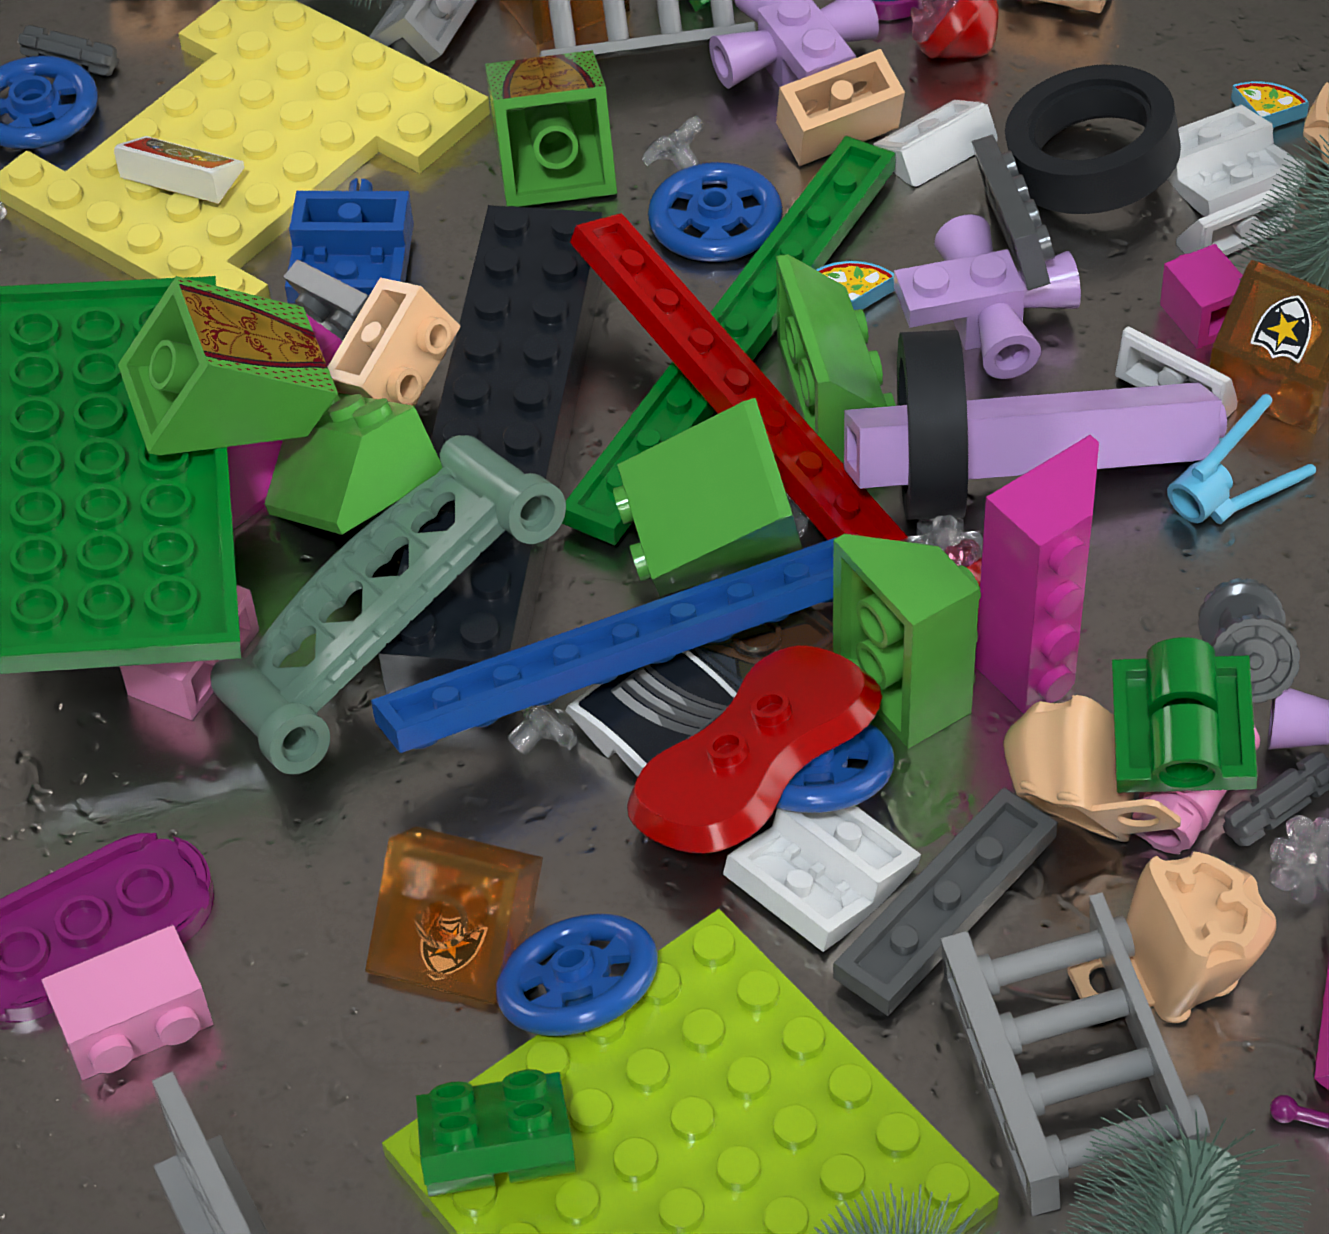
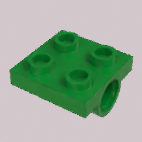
M1178 637L1166 639L1152 645L1148 649L1145 659H1112L1117 793L1257 789V763L1249 655L1215 656V650L1209 643L1196 638Z
M521 1070L507 1075L500 1082L472 1086L467 1082H448L433 1088L428 1094L416 1095L420 1160L424 1184L427 1186L429 1197L495 1186L494 1174L508 1172L510 1183L576 1172L573 1142L560 1072L545 1074L539 1070Z

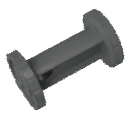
M1241 578L1231 579L1229 582L1217 585L1213 591L1206 595L1204 603L1199 609L1198 628L1200 635H1202V640L1213 646L1215 656H1250L1252 702L1262 703L1267 702L1268 699L1277 698L1292 685L1300 667L1299 648L1293 634L1284 625L1286 617L1279 597L1264 583H1258L1257 580L1248 578L1245 580Z

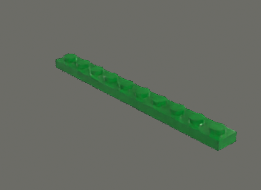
M845 136L712 309L710 314L752 361L777 329L776 256L789 254L815 270L823 267L895 171V152ZM673 361L566 499V512L562 524L616 545L632 523L623 524L614 497L613 488L623 485L617 464L709 419L715 412L713 407Z

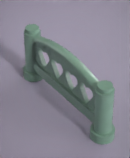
M458 435L450 438L445 442L440 452L442 469L382 512L338 550L290 601L246 658L219 660L214 665L210 675L214 694L258 737L262 754L279 771L286 774H300L312 769L323 759L330 744L329 728L325 721L316 713L338 693L339 689H342L358 674L362 667L366 666L386 646V643L393 640L409 624L410 620H413L428 606L434 597H437L457 575L463 572L480 555V552H483L505 530L517 540L526 544L540 543L551 537L562 524L566 512L565 497L558 487L538 474L523 473L473 436ZM455 500V523L447 531L418 533L424 523L437 516L438 511L444 504ZM409 544V568L401 576L372 578L374 572L380 566L391 560L397 549ZM362 589V613L354 621L326 623L329 615L336 609L343 607L353 592ZM316 633L315 659L308 666L280 668L282 661L288 655L296 652L305 638Z

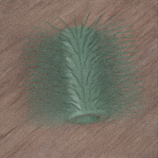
M1319 135L1329 146L1328 142L1321 135ZM1307 140L1311 145H1313V146H1314L1316 149H1318L1322 154H1324L1327 158H1329V156H1328L1327 154H1325V153H1324L1323 151H1321L1318 147H1316L1313 143H1311L1309 140ZM1307 145L1306 147L1314 155L1296 146L1309 154L1318 166L1294 150L1292 151L1304 160L1287 153V155L1293 157L1303 167L1284 158V160L1294 164L1297 168L1282 165L1296 174L1280 169L1292 178L1289 179L1276 173V175L1283 177L1288 183L1276 180L1285 185L1286 188L1272 185L1288 195L1270 189V191H1273L1284 200L1266 193V195L1274 198L1278 203L1266 201L1275 205L1278 209L1262 205L1278 215L1259 209L1274 220L1257 213L1255 214L1263 217L1270 224L1252 218L1264 224L1268 229L1256 226L1253 223L1251 224L1268 235L1255 231L1252 228L1249 229L1265 239L1262 240L1245 232V234L1254 237L1261 244L1242 237L1264 250L1246 244L1244 246L1252 249L1259 255L1243 249L1240 250L1269 261L1254 260L1235 252L1260 265L1247 262L1241 263L1268 268L1274 271L1265 273L1234 265L1262 273L1259 275H1268L1248 277L1285 280L1286 283L1239 278V280L1282 285L1277 288L1249 294L1289 292L1292 296H1300L1306 306L1309 307V314L1311 309L1315 310L1314 314L1316 310L1319 311V328H1321L1322 324L1326 342L1321 311L1328 312L1329 314V191L1326 190V188H1329V181L1326 180L1329 179V171L1323 169L1313 158L1322 162L1328 168L1329 164L1325 163ZM1298 160L1313 166L1318 174L1313 173ZM1293 169L1301 171L1306 177L1294 171ZM1318 170H1320L1326 176L1321 175ZM1304 172L1317 177L1320 183L1311 180ZM1289 174H1292V175H1294V176H1297V177L1301 178L1303 181H1301V180H1296L1295 178H1293V177H1292L1291 175H1289ZM1308 183L1314 184L1318 189L1311 188ZM1297 187L1305 188L1308 194H1304ZM1282 189L1291 191L1296 197L1292 196L1291 194L1287 193ZM1295 193L1301 194L1302 196L1304 195L1305 197H1298ZM1281 195L1286 196V197H1289V198H1291L1293 201H1288V200H1286L1285 198H1283ZM1301 199H1309L1310 203L1302 201ZM1279 201H1281V202H1283V203H1286V204H1288V205H1290V206L1283 205V204L1280 203ZM1297 203L1304 204L1309 210L1302 209ZM1287 207L1294 208L1298 214H1294ZM1274 210L1281 211L1286 217H1284L1283 215L1279 214ZM1285 213L1291 214V216L1295 217H1288ZM1271 215H1274V216H1276V217H1279V218H1281L1283 221H1278L1277 219H1275V218L1272 217ZM1291 219H1299L1300 223L1292 221ZM1289 224H1294L1298 229L1291 228ZM1277 227L1286 229V231L1288 232V234H1287V233H1286V234L1283 233V232H1282L1280 229H1278ZM1265 230L1271 231L1275 236ZM1262 235L1272 238L1274 241H1269ZM1282 239H1289L1290 243L1283 241ZM1278 243L1286 245L1289 249L1282 248ZM1268 247L1279 249L1282 253L1276 254ZM1256 250L1269 253L1270 256L1275 255L1276 257H1266ZM1269 258L1280 259L1283 263L1274 261ZM1260 262L1274 263L1282 269L1272 268ZM1272 274H1282L1287 277H1279ZM1287 287V290L1270 291Z
M1138 1105L1173 1141L1169 1143L1149 1118L1148 1121L1158 1132V1135L1116 1109L1162 1141L1164 1146L1147 1139L1124 1120L1123 1122L1136 1133L1100 1117L1129 1132L1139 1143L1130 1141L1105 1126L1103 1127L1115 1135L1091 1128L1092 1130L1129 1142L1143 1152L1127 1149L1110 1137L1108 1138L1119 1146L1090 1136L1106 1144L1089 1141L1090 1143L1115 1148L1125 1158L1114 1155L1093 1144L1092 1146L1106 1153L1085 1148L1086 1150L1110 1156L1104 1157L1095 1154V1157L1106 1161L1103 1162L1083 1155V1157L1102 1163L1087 1162L1088 1164L1100 1165L1108 1173L1084 1163L1082 1165L1096 1171L1083 1168L1081 1170L1110 1177H1094L1084 1172V1174L1096 1179L1093 1180L1077 1175V1177L1100 1183L1093 1184L1087 1182V1185L1097 1190L1077 1183L1075 1185L1092 1190L1079 1189V1191L1092 1193L1093 1196L1102 1202L1076 1191L1074 1193L1086 1198L1073 1197L1099 1203L1089 1204V1206H1098L1106 1213L1076 1201L1085 1207L1071 1203L1069 1205L1089 1211H1079L1086 1217L1067 1211V1213L1081 1217H1071V1219L1093 1222L1100 1225L1091 1227L1084 1222L1085 1225L1091 1228L1089 1229L1069 1220L1066 1221L1077 1226L1065 1224L1066 1226L1090 1231L1081 1232V1234H1242L1238 1230L1245 1232L1244 1234H1254L1258 1231L1262 1234H1265L1262 1231L1272 1234H1297L1295 1232H1288L1278 1225L1305 1233L1290 1227L1304 1226L1284 1223L1281 1220L1287 1218L1303 1225L1304 1223L1290 1217L1303 1220L1308 1219L1281 1212H1294L1301 1215L1295 1212V1210L1287 1208L1290 1207L1311 1213V1211L1287 1205L1304 1204L1273 1201L1269 1198L1282 1195L1311 1205V1203L1294 1198L1310 1199V1197L1277 1192V1190H1292V1188L1269 1189L1255 1183H1274L1315 1192V1190L1284 1184L1302 1182L1271 1181L1259 1178L1270 1174L1311 1177V1175L1267 1171L1287 1166L1259 1170L1240 1168V1165L1299 1161L1297 1159L1245 1162L1265 1152L1261 1150L1279 1146L1280 1144L1234 1156L1227 1152L1229 1148L1253 1133L1255 1129L1239 1140L1236 1137L1225 1149L1214 1145L1227 1118L1224 1119L1210 1144L1206 1142L1208 1127H1206L1204 1141H1200L1197 1110L1195 1109L1197 1140L1186 1139L1178 1121L1175 1120L1169 1108L1165 1105L1182 1138L1176 1140L1147 1111ZM1137 1137L1147 1141L1154 1148L1145 1146ZM1117 1149L1130 1153L1138 1159H1129ZM1151 1151L1160 1153L1163 1156L1155 1155ZM1261 1151L1242 1160H1236L1237 1157ZM1104 1158L1122 1160L1128 1168L1119 1167ZM1126 1163H1128V1164H1130V1165H1132V1166H1134V1167H1136V1168H1138V1169H1132V1168H1130ZM1104 1166L1116 1168V1169H1119V1170L1110 1171V1170H1108L1107 1168H1105ZM1113 1172H1125L1132 1177H1120ZM1136 1172L1144 1173V1174L1147 1175V1176L1138 1174V1173H1136ZM1248 1173H1267V1174H1263V1175H1259V1176H1255V1177H1254V1176H1250V1175H1245V1174H1248ZM1100 1179H1109L1115 1185H1111ZM1111 1179H1118L1128 1186H1119ZM1249 1184L1258 1188L1246 1187V1185ZM1094 1185L1112 1187L1116 1190L1112 1194H1108ZM1122 1192L1128 1196H1122L1119 1193ZM1257 1192H1267L1278 1195L1263 1196ZM1095 1194L1106 1195L1111 1198H1099ZM1115 1199L1123 1205L1109 1204L1104 1200ZM1126 1199L1135 1200L1138 1204L1128 1201ZM1244 1201H1245V1202L1250 1203L1251 1205L1242 1204V1203H1239V1202H1244ZM1265 1202L1275 1203L1287 1210H1273L1259 1204ZM1101 1206L1112 1208L1115 1211H1117L1118 1214L1109 1213ZM1254 1211H1266L1274 1217L1265 1218ZM1085 1213L1101 1214L1109 1218L1104 1220L1109 1223L1097 1221ZM1270 1219H1278V1220H1280L1281 1222L1273 1221V1220H1270ZM1109 1220H1113L1119 1224H1113ZM1119 1220L1129 1222L1130 1224H1125ZM1258 1221L1269 1222L1271 1224L1261 1225ZM1273 1224L1276 1227L1282 1229L1283 1231L1269 1230L1264 1228L1263 1226H1269ZM1093 1227H1105L1114 1233L1100 1232ZM1117 1227L1126 1228L1128 1231L1119 1229ZM1067 1229V1231H1069V1232H1071V1233H1073V1234H1077V1233H1075V1232H1073V1231Z

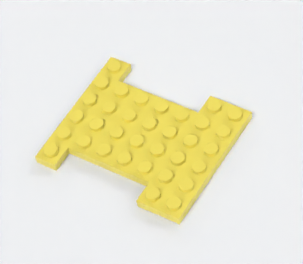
M220 0L178 33L181 49L203 60L204 63L66 172L26 150L0 170V202L137 280L175 278L176 276L182 278L216 276V286L271 299L268 284L240 268L290 227L296 191H333L378 152L421 173L490 114L489 97L296 0ZM148 136L244 162L245 168L218 204L120 178L114 148L120 143Z

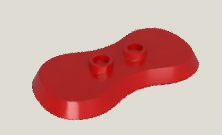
M797 645L769 654L750 669L731 704L717 719L697 734L664 750L645 765L630 793L627 803L628 817L641 833L675 850L689 853H711L737 845L756 833L767 822L774 812L785 787L797 772L814 758L850 740L870 724L880 708L882 699L880 685L870 674L844 656L826 649Z

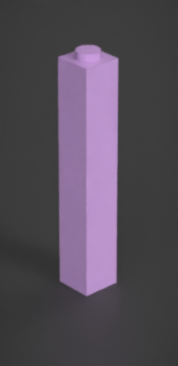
M1199 382L967 400L968 480L1023 475L1088 435L1093 436L1099 442L1097 469L1200 461L1206 458L1219 443V438L1225 436L1227 429L1226 410L1221 399ZM907 405L844 410V470L859 488L908 485Z

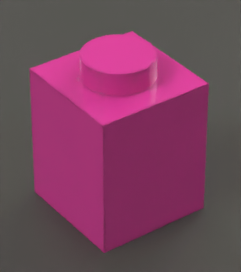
M1213 244L1195 252L1183 254L1172 261L1164 263L1160 305L1196 349H1199L1248 329L1252 294L1249 293H1253V287L1247 280H1239V278L1245 279V277L1219 247Z

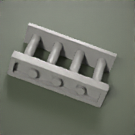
M548 0L555 49L542 50L538 57L593 50L597 60L708 45L710 38L715 35L756 31L755 22L735 24L732 0H710L714 27L682 31L678 0H656L661 34L629 39L624 0H602L608 42L576 46L570 0Z
M1103 892L1089 896L1090 932L992 960L988 953L980 956L976 955L968 931L940 938L944 975L1032 1217L1060 1209L1059 1180L1069 1177L1068 1169L1082 1166L1083 1163L1095 1162L1083 1157V1155L1097 1160L1102 1159L1095 1157V1154L1110 1157L1086 1150L1085 1148L1106 1153L1092 1146L1093 1144L1114 1155H1120L1115 1148L1090 1143L1089 1141L1106 1144L1090 1136L1119 1146L1108 1138L1110 1137L1127 1149H1139L1129 1142L1095 1130L1060 1141L1056 1134L1045 1137L1037 1116L1045 1114V1106L1149 1077L1162 1111L1150 1115L1176 1140L1182 1139L1165 1105H1167L1175 1120L1178 1121L1186 1139L1197 1140L1195 1109L1197 1110L1200 1141L1205 1136L1206 1127H1208L1206 1137L1210 1136V1127L1204 1106L1196 1093L1186 1096L1129 958L1135 956V947L1127 921L1123 915L1112 917ZM1099 958L1113 988L1110 991L1013 1018L1010 1012L999 1015L992 997L1000 994L999 987ZM1121 1017L1125 1018L1137 1050L1036 1078L1033 1072L1021 1075L1015 1059V1055L1022 1054L1023 1045ZM1148 1115L1133 1119L1158 1135V1132L1148 1121L1149 1118L1167 1141L1171 1140ZM1125 1121L1147 1139L1155 1143L1162 1142L1133 1121ZM1124 1122L1117 1124V1125H1120V1126H1122V1127H1124V1128H1126V1129H1128V1130H1130V1131L1136 1133L1133 1129H1131V1128H1130L1128 1125H1126ZM1115 1125L1107 1127L1126 1139L1139 1143L1129 1132ZM1105 1128L1098 1129L1100 1131L1115 1135L1114 1133L1110 1132ZM1137 1137L1145 1146H1151L1147 1141ZM1117 1149V1150H1119L1122 1154H1123V1153H1126V1152L1123 1151V1150Z

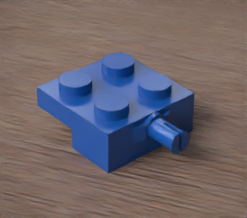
M355 178L349 183V191H296L289 227L292 250L288 270L298 259L370 296L380 278L405 283L414 226L409 191H373L372 183L364 178H361L360 189L358 178ZM286 281L288 303H295L300 294Z

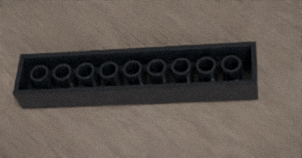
M488 205L459 322L461 327L456 334L431 437L432 445L439 459L441 449L447 440L458 435H469L477 438L523 473L538 474L556 487H560L602 279L571 245L570 241L576 225L601 219L602 212ZM455 500L444 504L438 511L437 516L424 523L418 533L447 531L455 523ZM505 530L483 552H480V555L463 572L457 575L437 597L433 598V601L413 620H410L409 624L393 640L386 643V646L378 653L386 695L527 646L549 538L540 543L526 544L517 540ZM409 544L404 547L398 576H401L409 568Z

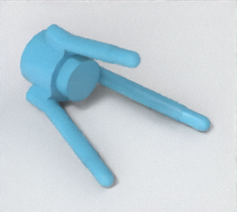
M1269 394L1262 395L1223 438H1219V443L1206 458L1200 461H1193L1187 470L1169 485L1167 495L1170 503L1183 518L1198 524L1211 516L1216 523L1222 524L1234 512L1293 486L1316 473V467L1313 464H1307L1231 499L1229 498V490L1233 487V480L1228 470L1220 462L1271 405L1272 397Z

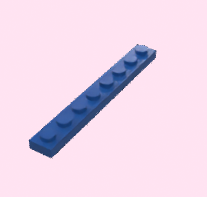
M835 538L372 699L371 704L375 723L400 753L411 749L427 748L444 737L472 727L491 725L500 717L531 706L552 703L559 696L592 684L611 682L620 674L651 663L667 662L673 659L676 654L707 643L725 641L735 633L763 623L781 621L791 613L819 603L833 602V550Z

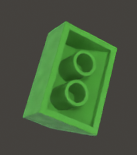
M789 254L776 256L778 344L802 418L843 463L844 410L896 406L895 400L891 392L882 393L880 386L883 384V372L877 350L868 351L866 344H868L869 336L866 317L862 309H853L847 288Z
M338 393L329 410L322 415L307 437L283 440L264 505L269 515L344 534L399 501L417 486L436 475L442 469V464L415 406L389 402L386 398L372 399L362 397L361 394L349 395Z
M843 534L834 539L833 652L855 663L870 674L880 685L882 699L877 714L909 749L972 713L976 642L978 641V605L981 598L980 587L971 571L963 565L957 566L939 546Z

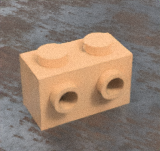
M878 49L781 86L779 88L776 124L798 165L802 166L832 154L845 136L864 142L899 128L905 92L882 50Z
M380 278L328 365V370L337 392L349 395L361 394L362 397L372 399L386 398L389 402L416 406L418 399L440 361L444 358L447 349L461 326L422 286Z

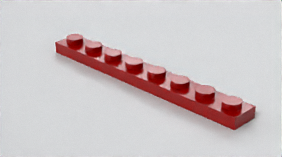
M622 213L576 225L570 241L571 245L718 414L743 401L756 398L785 492L827 540L843 534L907 541V535L865 488H859L844 470V464Z

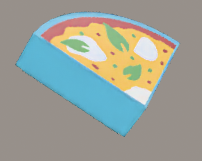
M1252 81L1234 84L1232 87L1231 101L1236 106L1243 105L1273 124V128L1307 117L1309 101L1295 90L1286 86L1270 82Z
M842 261L816 269L847 288L854 310H863L895 291L894 273L876 264L862 261Z

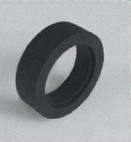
M1112 64L1091 65L1054 75L1034 86L1016 102L1008 115L1005 125L1008 151H1012L1019 175H1023L1030 200L1033 199L1038 206L1060 213H1101L1139 201L1159 188L1170 177L1177 166L1181 154V142L1171 92L1156 76L1130 66ZM1120 118L1136 122L1145 128L1143 133L1128 146L1098 158L1067 160L1050 156L1041 151L1046 142L1065 128L1087 120Z
M958 330L900 332L897 351V406L907 405L908 485H901L906 519L964 517L968 495V419L964 361Z

